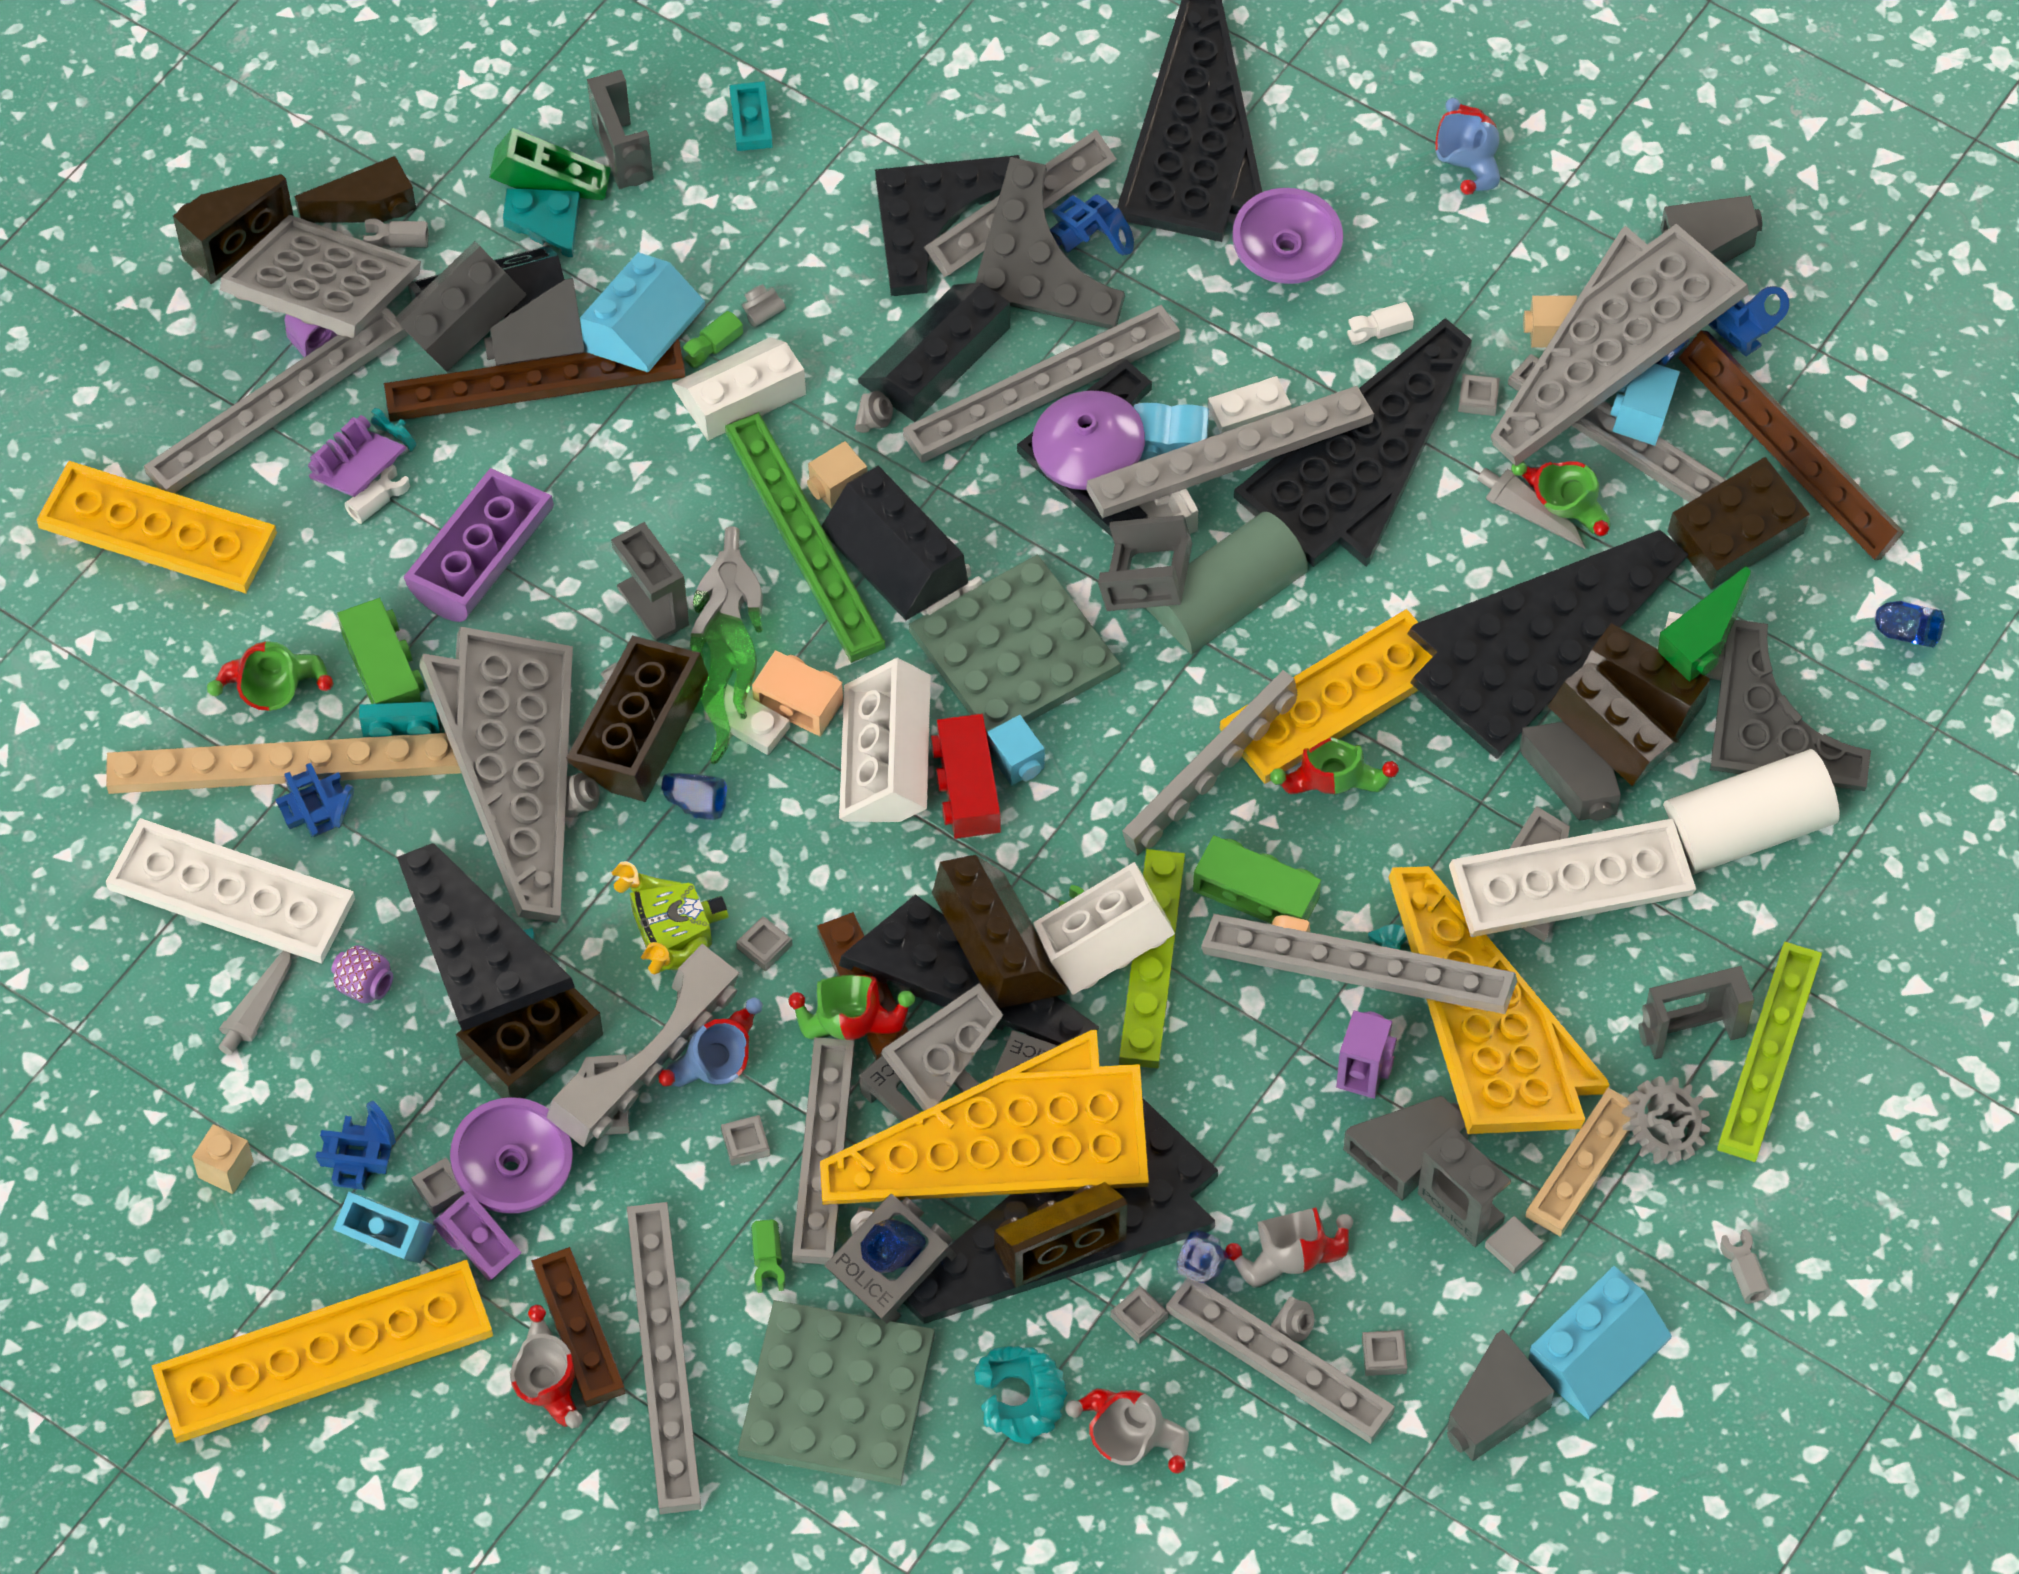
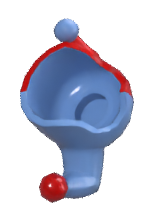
M1450 98L1445 104L1448 112L1443 115L1437 129L1435 141L1437 157L1444 163L1469 168L1477 178L1475 181H1462L1460 191L1464 195H1471L1475 191L1494 189L1498 186L1500 180L1498 166L1494 158L1499 146L1497 126L1482 110L1462 105L1458 99Z
M753 997L747 1000L746 1007L734 1012L728 1019H714L701 1026L691 1037L687 1053L669 1064L666 1070L660 1072L658 1075L659 1083L664 1087H682L697 1079L713 1085L728 1084L738 1079L746 1069L749 1059L750 1040L748 1033L753 1025L754 1016L762 1011L763 1004L760 999Z

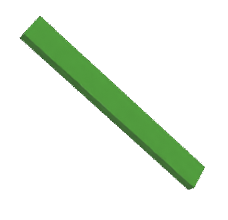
M758 412L725 425L727 437L849 661L852 663L886 649L885 640L760 413Z

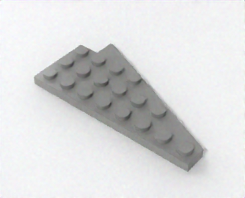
M1677 224L1648 245L1625 226L1615 238L1491 434L1493 446L1515 466L1519 465L1749 294L1748 285Z
M460 627L457 633L456 659L423 653L420 660V669L518 917L557 923L561 916L568 764L566 757L568 755L573 646Z

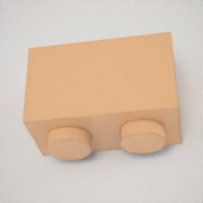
M776 650L752 684L754 700L789 719L791 723L820 737L843 703L842 682L835 675L828 671L820 672L807 666L800 658L794 655L786 656Z

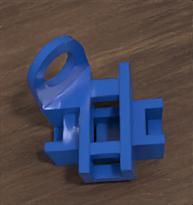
M1098 194L1085 203L1072 195L1052 211L1058 223L1050 229V232L1057 245H1062L1065 252L1068 253L1083 241L1085 243L1090 240L1089 236L1099 230L1108 236L1119 254L1123 256L1132 253L1134 237L1129 224L1119 208L1114 209L1106 199ZM1119 229H1121L1125 235V247L1120 241Z
M1776 286L1766 287L1747 302L1746 305L1740 300L1708 325L1747 357L1762 346V343L1757 339L1767 334L1786 316L1789 309L1788 295L1782 288ZM1771 294H1776L1780 299V308L1774 315H1769L1764 307L1766 298Z
M312 763L306 764V771L293 777L290 772L284 774L290 793L275 799L289 829L305 823L313 838L334 828L341 827L353 797L354 788L352 785L347 784L343 790L340 784L341 776L339 772L319 780ZM312 783L311 786H309V787H307V788H305V789H302V790H300V791L298 790L299 788L304 787V786H306V785ZM326 819H329V821L322 823L318 826H315V824L320 823Z
M372 1100L366 1104L368 1111L366 1126L353 1125L352 1116H345L342 1132L321 1130L320 1136L324 1142L322 1152H316L315 1157L320 1166L334 1168L331 1180L336 1187L364 1190L368 1172L386 1174L392 1145L396 1143L395 1135L386 1115ZM349 1145L364 1147V1149H349ZM343 1174L356 1175V1179L343 1177Z

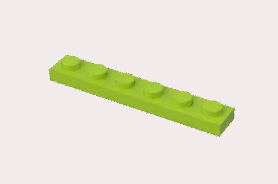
M1146 849L1143 877L1165 912L1175 934L1169 937L1161 946L1149 949L1132 960L1119 1056L1120 1065L1140 1064V1067L1159 1069L1185 853Z
M1784 941L1718 1143V1151L1756 1162L1820 964L1821 952Z

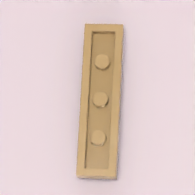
M1607 1088L1528 1207L1526 1218L1554 1234L1562 1236L1630 1133V1131L1623 1130L1622 1127L1630 1121V1117L1622 1114V1109L1631 1104L1626 1097Z

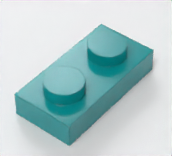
M765 81L729 85L737 151L773 148Z
M434 702L359 704V720L363 737L440 733L441 721Z

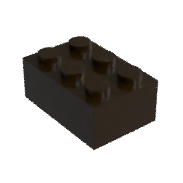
M1763 457L1672 512L1667 532L1675 543L1689 554L1687 556L1688 560L1712 590L1730 579L1745 566L1750 567L1804 534L1810 514L1768 459Z
M572 988L463 1032L460 1030L456 1037L460 1056L501 1098L524 1099L603 1036L600 1012L575 988Z

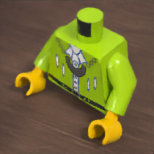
M629 862L619 863L611 872L613 876L620 877L614 883V889L617 892L624 893L629 887L633 891L629 893L631 909L646 947L641 959L651 960V964L648 967L651 974H657L664 970H678L702 943L709 948L712 945L709 924L729 918L722 896L700 902L692 883H681L641 874Z

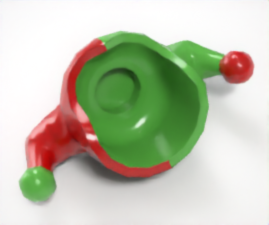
M1524 461L1517 466L1512 464L1511 471L1516 476L1522 475L1526 479L1530 487L1535 489L1539 501L1549 512L1562 518L1577 519L1592 534L1600 537L1608 534L1610 518L1597 502L1599 482L1596 474L1588 465L1573 461L1561 463L1548 462L1541 467H1529Z
M264 641L248 648L241 658L223 664L216 679L207 684V692L216 697L222 694L225 685L237 682L240 698L247 705L258 710L272 711L281 709L291 701L300 680L307 678L317 679V685L323 691L331 690L334 682L332 677L327 674L324 662L319 655L293 654L286 646L278 642Z
M1328 738L1311 749L1305 748L1303 750L1302 765L1297 770L1286 774L1281 768L1274 769L1270 773V780L1275 785H1280L1288 794L1318 790L1325 794L1336 795L1347 792L1351 788L1380 792L1386 787L1389 780L1398 774L1399 768L1395 762L1387 761L1382 769H1375L1364 763V755L1360 745H1355L1354 747L1345 741Z
M842 975L817 982L818 1007L814 1015L805 1007L806 1000L800 992L792 993L789 996L788 1003L790 1007L795 1009L797 1021L804 1037L814 1040V1037L825 1038L832 1035L841 1040H855L869 1033L894 1034L902 1031L908 1009L915 1003V996L910 991H902L898 995L899 1004L893 1011H887L880 1005L876 978L867 975Z

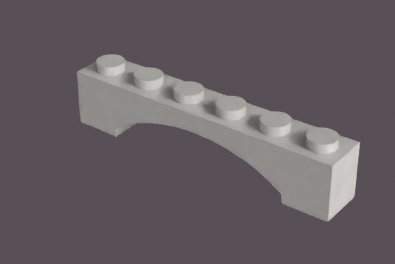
M702 943L677 970L671 987L677 992L676 1006L670 1019L654 1040L633 1058L609 1071L585 1078L577 1073L552 1099L546 1118L583 1147L593 1137L598 1140L601 1139L613 1124L611 1118L619 1110L623 1113L628 1111L639 1096L637 1091L644 1084L650 1087L658 1079V1075L664 1069L662 1065L668 1058H671L673 1061L676 1060L688 1045L686 1039L701 1026L712 1020L713 1015L711 1013L718 1006L724 1009L732 1001L737 993V989L734 986L739 972Z

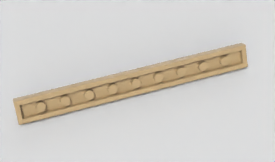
M446 733L108 752L106 787L108 794L286 784L285 773L290 772L292 777L306 771V764L312 763L319 780L338 772L341 776L340 780L458 774L461 773Z

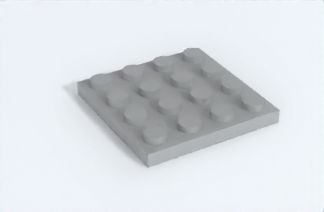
M289 215L221 277L220 290L232 294L240 300H249L265 306L273 312H282L301 319L304 323L315 324L332 330L337 335L355 338L420 274L421 261Z

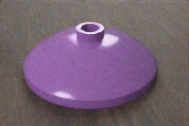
M1276 188L1257 194L1242 206L1234 221L1232 239L1239 259L1250 271L1272 282L1296 284L1313 280L1323 275L1334 265L1342 249L1343 229L1334 209L1319 196L1296 188ZM1282 248H1288V249H1290L1291 251H1284V250H1281V249H1282Z
M1082 391L1057 400L1040 416L1032 436L1034 456L1042 472L1062 486L1086 490L1087 480L1138 463L1145 446L1143 423L1135 408L1121 397L1102 391ZM1090 424V426L1087 428L1081 427L1083 425Z
M523 1098L492 1100L471 1111L456 1129L450 1150L451 1169L460 1189L464 1193L470 1191L482 1207L500 1213L527 1212L549 1202L565 1185L571 1171L573 1159L570 1136L546 1118L549 1109L537 1102ZM508 1162H515L519 1167L515 1170H507L504 1165Z

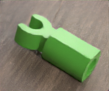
M726 311L701 330L698 338L689 340L683 346V349L688 353L684 357V361L692 368H698L711 353H719L743 334V324L732 312Z
M773 1219L755 1221L751 1225L754 1264L758 1267L754 1274L755 1289L758 1293H763V1280L773 1277L778 1282L779 1291H784L785 1274L779 1266L782 1263L779 1224Z

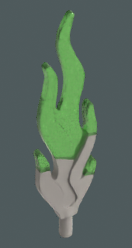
M734 526L725 529L724 551H719L715 563L700 581L693 598L694 610L696 613H700L695 621L691 632V651L701 653L704 661L703 648L704 644L708 642L711 657L709 675L703 687L701 700L704 710L716 731V744L710 758L712 764L718 763L729 747L732 734L724 700L728 681L735 671L737 677L734 684L733 704L739 717L746 719L745 702L757 668V654L740 614L741 606L744 602H747L748 615L755 631L761 633L763 630L761 622L762 590L755 574L742 558L739 549L740 530Z

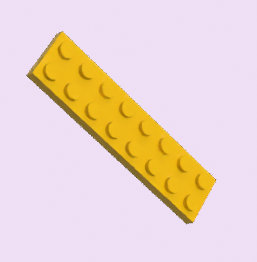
M464 1260L152 1365V1369L175 1441L178 1444L493 1337V1332L468 1261Z

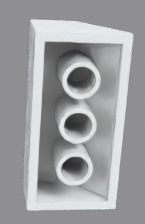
M895 658L844 685L839 819L845 822H901L927 809L931 675L899 658Z

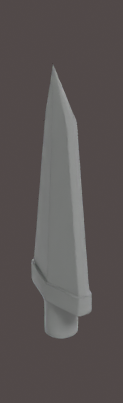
M1487 468L1481 471L1477 480L1491 489L1486 500L1586 549L1576 526L1567 518H1562L1549 512L1537 498L1536 492L1521 481L1511 470L1507 469L1501 477Z
M284 950L281 952L228 1019L222 1023L219 1030L226 1036L220 1043L219 1049L223 1053L232 1055L241 1041L252 1042L271 1003L291 967V953Z

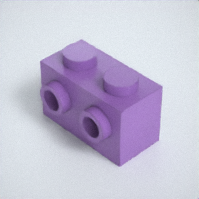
M1353 1010L1340 1049L1336 1088L1375 1099L1381 1078L1389 1079L1395 1056H1393L1397 1038L1391 1036V1020H1387L1375 1012L1362 1013Z

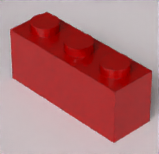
M983 713L938 719L937 735H931L930 738L933 758H941L942 768L936 769L939 792L946 791L948 801L942 802L944 824H952L954 839L1001 833L1000 808Z

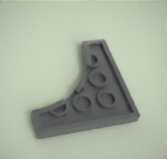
M1010 157L975 283L985 284L1008 300L1012 307L1108 329L1117 326L1125 298L1124 291L1108 287L1084 274L1064 255L1050 232L1045 217L1043 201L1044 182L1047 172L1046 165Z
M1735 620L1725 644L1710 770L1742 774L1812 749L1822 759L1834 787L1865 791L1867 788L1871 750L1842 743L1826 734L1822 735L1802 720V716L1794 709L1785 695H1782L1772 674L1773 669L1768 653L1767 641L1768 624Z

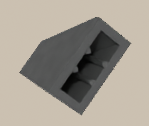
M1751 195L1665 206L1661 232L1663 234L1675 224L1679 225L1724 264L1755 246L1757 231H1762V216L1759 209L1754 210Z
M573 278L565 279L490 328L491 337L484 338L487 360L495 359L496 366L585 353Z
M1562 721L1522 729L1521 754L1579 821L1586 819L1600 821L1609 818L1611 815H1617L1621 794L1614 769L1567 724Z
M1438 1096L1351 1126L1345 1131L1343 1150L1403 1201L1419 1186L1423 1151L1452 1126L1467 1140L1469 1134L1467 1133L1459 1105L1456 1103L1451 1104L1444 1097Z
M1503 1329L1496 1333L1449 1415L1448 1439L1458 1452L1462 1453L1464 1451L1472 1461L1533 1421L1552 1406L1554 1390Z

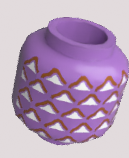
M356 945L346 952L339 953L332 964L331 970L334 974L335 988L340 993L360 1003L365 1004L371 1003L374 1000H380L391 987L393 973L391 972L389 961L384 956L364 946Z

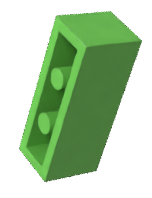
M379 597L337 612L342 637L370 703L422 702L420 693L426 691L419 670L411 671L408 664L413 659L406 640L399 641L395 632L400 631L393 610L386 611Z
M1213 835L1194 871L1193 892L1272 924L1275 917L1280 915L1293 916L1308 921L1320 899L1321 879L1316 878L1310 871L1302 868L1294 869L1280 863L1272 855L1253 852L1244 848L1242 844L1233 839H1222Z

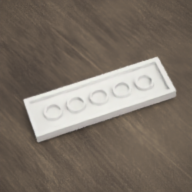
M141 818L138 820L106 880L108 890L321 964L355 900L354 892Z
M1673 818L1452 859L1449 864L1471 937L1691 896L1696 890Z

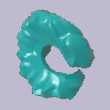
M1008 1346L993 1348L987 1356L980 1358L974 1370L975 1383L977 1385L993 1389L1005 1379L1014 1377L1025 1381L1030 1388L1028 1400L1018 1406H1010L999 1402L996 1395L988 1398L980 1408L984 1412L983 1422L985 1427H990L996 1433L1002 1432L1015 1442L1028 1445L1033 1442L1034 1437L1042 1433H1049L1055 1429L1056 1421L1063 1415L1060 1411L1065 1405L1064 1400L1068 1393L1065 1390L1066 1381L1063 1379V1371L1057 1369L1056 1362L1049 1355L1038 1353V1350L1033 1347Z

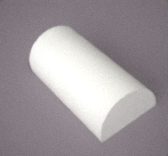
M1812 749L1668 799L1663 803L1668 818H1673L1692 875L1837 824L1840 815L1837 795L1830 775L1820 756Z

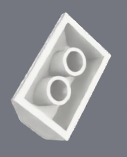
M771 337L672 383L673 389L707 441L724 434L725 425L758 412L762 416L806 395L804 368L786 342Z
M1135 862L1033 922L1050 962L1072 995L1094 986L1099 979L1116 969L1126 967L1134 958L1149 949L1161 946L1169 937L1175 934L1165 912Z

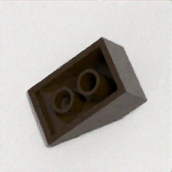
M282 174L201 194L192 202L184 204L173 215L183 259L210 284H213L287 216H294L287 180Z

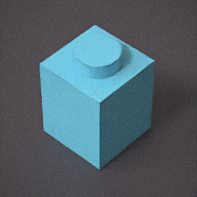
M1021 715L987 732L990 756L1011 786L1022 780L1028 781L1033 779L1045 768V749Z

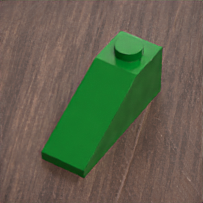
M512 127L495 148L489 178L515 189L579 192L580 198L602 201L606 196L611 168Z
M1745 566L1660 632L1658 652L1689 682L1699 674H1708L1718 664L1720 654L1749 589L1751 570Z

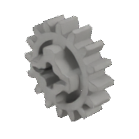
M1658 1076L1651 1083L1648 1080L1637 1087L1638 1091L1635 1090L1628 1095L1627 1099L1631 1104L1622 1109V1114L1630 1117V1121L1622 1127L1623 1130L1632 1131L1634 1134L1628 1141L1630 1145L1640 1143L1642 1146L1639 1154L1641 1157L1651 1152L1653 1153L1655 1164H1659L1667 1158L1669 1165H1674L1681 1158L1685 1161L1695 1155L1694 1150L1696 1151L1704 1146L1705 1142L1701 1137L1710 1132V1127L1702 1124V1120L1710 1114L1709 1111L1699 1110L1698 1105L1704 1100L1702 1096L1695 1098L1690 1096L1692 1085L1688 1084L1681 1089L1679 1088L1677 1077H1673L1665 1083L1663 1076ZM1647 1104L1648 1113L1644 1114L1645 1106ZM1688 1127L1687 1134L1685 1137L1684 1128Z

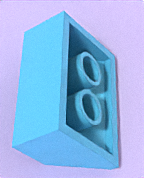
M638 252L580 317L584 351L649 372L704 309L705 301L670 262Z
M1613 1266L1531 1345L1528 1360L1552 1389L1589 1420L1671 1339L1672 1335L1646 1293L1618 1268Z

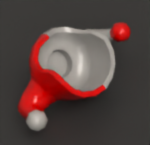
M1316 1207L1260 1221L1257 1223L1263 1250L1254 1262L1245 1258L1242 1254L1241 1246L1237 1243H1230L1226 1246L1225 1256L1234 1262L1246 1283L1254 1288L1261 1287L1282 1273L1301 1274L1311 1270L1317 1264L1342 1260L1346 1257L1349 1250V1230L1353 1225V1219L1348 1214L1339 1215L1336 1220L1338 1231L1333 1238L1325 1235Z
M533 1305L528 1311L531 1325L527 1339L522 1343L521 1350L515 1358L510 1371L511 1386L518 1397L528 1404L544 1407L555 1421L563 1427L578 1428L583 1420L582 1414L578 1412L570 1391L575 1377L572 1354L563 1341L552 1335L544 1321L546 1311L543 1306Z
M1096 1388L1078 1401L1070 1400L1067 1402L1065 1410L1070 1417L1078 1418L1082 1411L1093 1410L1097 1412L1090 1423L1089 1434L1093 1445L1100 1454L1111 1462L1119 1465H1133L1143 1459L1153 1447H1162L1169 1449L1173 1455L1168 1461L1169 1470L1175 1474L1185 1470L1186 1463L1184 1459L1188 1450L1189 1432L1184 1427L1163 1418L1160 1407L1149 1395L1137 1390H1124L1114 1393L1106 1389Z

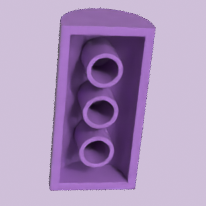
M490 468L404 575V580L409 590L424 606L437 615L454 622L465 621L551 512L554 506L552 495Z

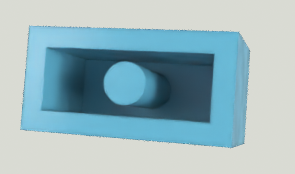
M1655 363L1621 388L1619 391L1625 393V395L1617 393L1610 415L1617 417L1612 432L1655 446L1680 371Z
M348 1192L333 1230L402 1259L421 1264L436 1226L368 1197Z

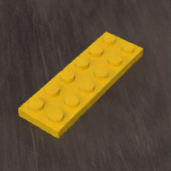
M68 461L37 518V524L40 529L245 594L277 534L276 527L273 524L72 461Z
M1407 609L1293 677L1298 694L1293 707L1287 713L1279 714L1270 723L1267 733L1260 740H1253L1243 750L1242 757L1264 784L1271 781L1270 773L1274 769L1281 768L1287 771L1302 762L1303 750L1305 748L1311 749L1328 738L1340 739L1419 691L1410 682L1433 656L1407 634L1410 628L1418 623ZM1246 706L1221 720L1219 729L1222 731Z

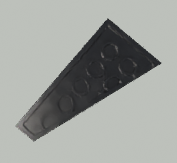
M434 843L397 857L462 1032L575 987L571 976Z
M916 894L842 954L839 962L840 967L851 971L855 966L870 972L878 982L883 984L890 980L908 987L914 996L942 1007L947 1006L980 983L944 915ZM1057 996L1001 1008L999 1010L1003 1017L995 1027L1003 1031L1006 1026L1027 1036L1057 1046L1090 1030H1097L1098 1033L1099 1026Z

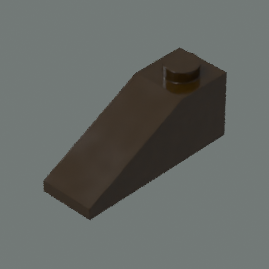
M396 156L294 196L298 217L312 223H361L368 219H378L385 222L393 218L402 217L416 209L413 187Z

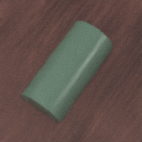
M1261 512L1189 563L1181 605L1148 607L1146 609L1192 655L1306 574V556L1297 538L1284 522L1272 513Z

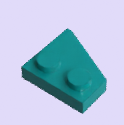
M507 188L503 211L504 227L518 234H526L531 240L541 245L545 242L561 249L562 255L573 257L580 206L579 192Z

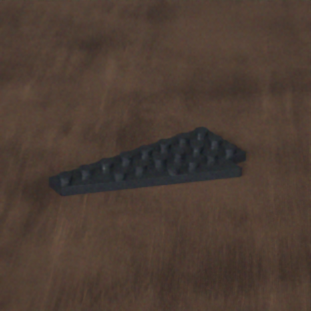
M1181 0L1117 208L1120 209L1124 218L1129 223L1222 242L1230 214L1237 215L1248 200L1262 193V187L1222 0Z
M1443 319L1359 388L1374 413L1372 423L1272 458L1234 489V499L1254 516L1261 512H1269L1284 522L1300 543L1307 562L1313 567L1340 545L1364 566L1370 564L1470 352L1472 340L1449 320Z
M1657 530L1416 623L1407 634L1433 657L1413 677L1410 683L1494 758L1498 759L1522 733V729L1528 727L1549 705L1563 683L1583 667L1590 651L1609 625L1612 623L1621 628L1689 554L1665 533Z
M1142 1097L1148 1187L1113 1188L1124 1197L1127 1203L1126 1240L1015 1288L994 1248V1230L998 1229L1004 1221L1010 1218L1019 1217L1021 1219L1035 1213L1041 1205L1047 1202L1056 1201L1058 1203L1071 1197L1075 1191L1010 1194L949 1245L957 1256L953 1261L946 1256L903 1304L923 1324L1209 1232L1215 1228V1219L1193 1198L1218 1177V1169Z

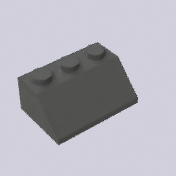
M474 241L395 317V320L448 372L490 331L492 326L503 319L527 294Z

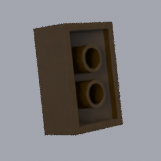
M1612 623L1592 648L1584 665L1587 662L1598 664L1677 740L1681 738L1706 703L1710 678L1699 674L1689 682L1658 652L1657 648Z
M1587 662L1569 677L1548 705L1565 724L1631 786H1634L1681 744L1679 740L1595 663Z
M1103 1182L1097 1186H1083L1075 1191L1071 1197L1058 1203L1056 1201L1047 1202L1041 1205L1035 1213L1021 1219L1013 1217L1004 1221L998 1229L994 1230V1248L1015 1288L1126 1240L1127 1203L1123 1196L1106 1182Z

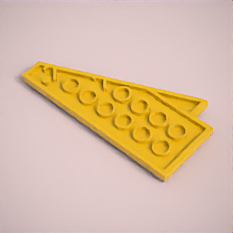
M1429 866L1392 867L1388 878L1411 952L1511 971L1516 974L1517 983L1506 1014L1426 999L1467 1133L1484 1134L1581 1129L1585 1122V1116L1578 1096L1603 1095L1609 1087L1607 1078L1487 935L1470 936L1461 904Z
M1090 1030L820 1161L822 1205L882 1202L891 1193L898 1200H904L906 1197L910 1200L1077 1191L1083 1186H1097L1103 1182H1106L1112 1188L1148 1187L1140 1064L1099 1067L1097 1030Z

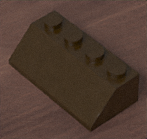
M632 635L566 757L568 763L594 779L609 792L646 802L711 680L701 653Z
M976 854L941 861L932 894L982 987L998 1009L1067 994L1068 988L1050 962L1038 933L1005 874Z

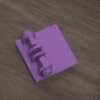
M364 416L352 417L340 429L342 433L336 432L334 434L335 441L329 439L315 454L310 456L311 462L308 463V467L312 473L309 477L312 480L355 497L367 489L370 482L385 468L391 466L396 458L407 448L403 444L368 431L367 429L371 425Z

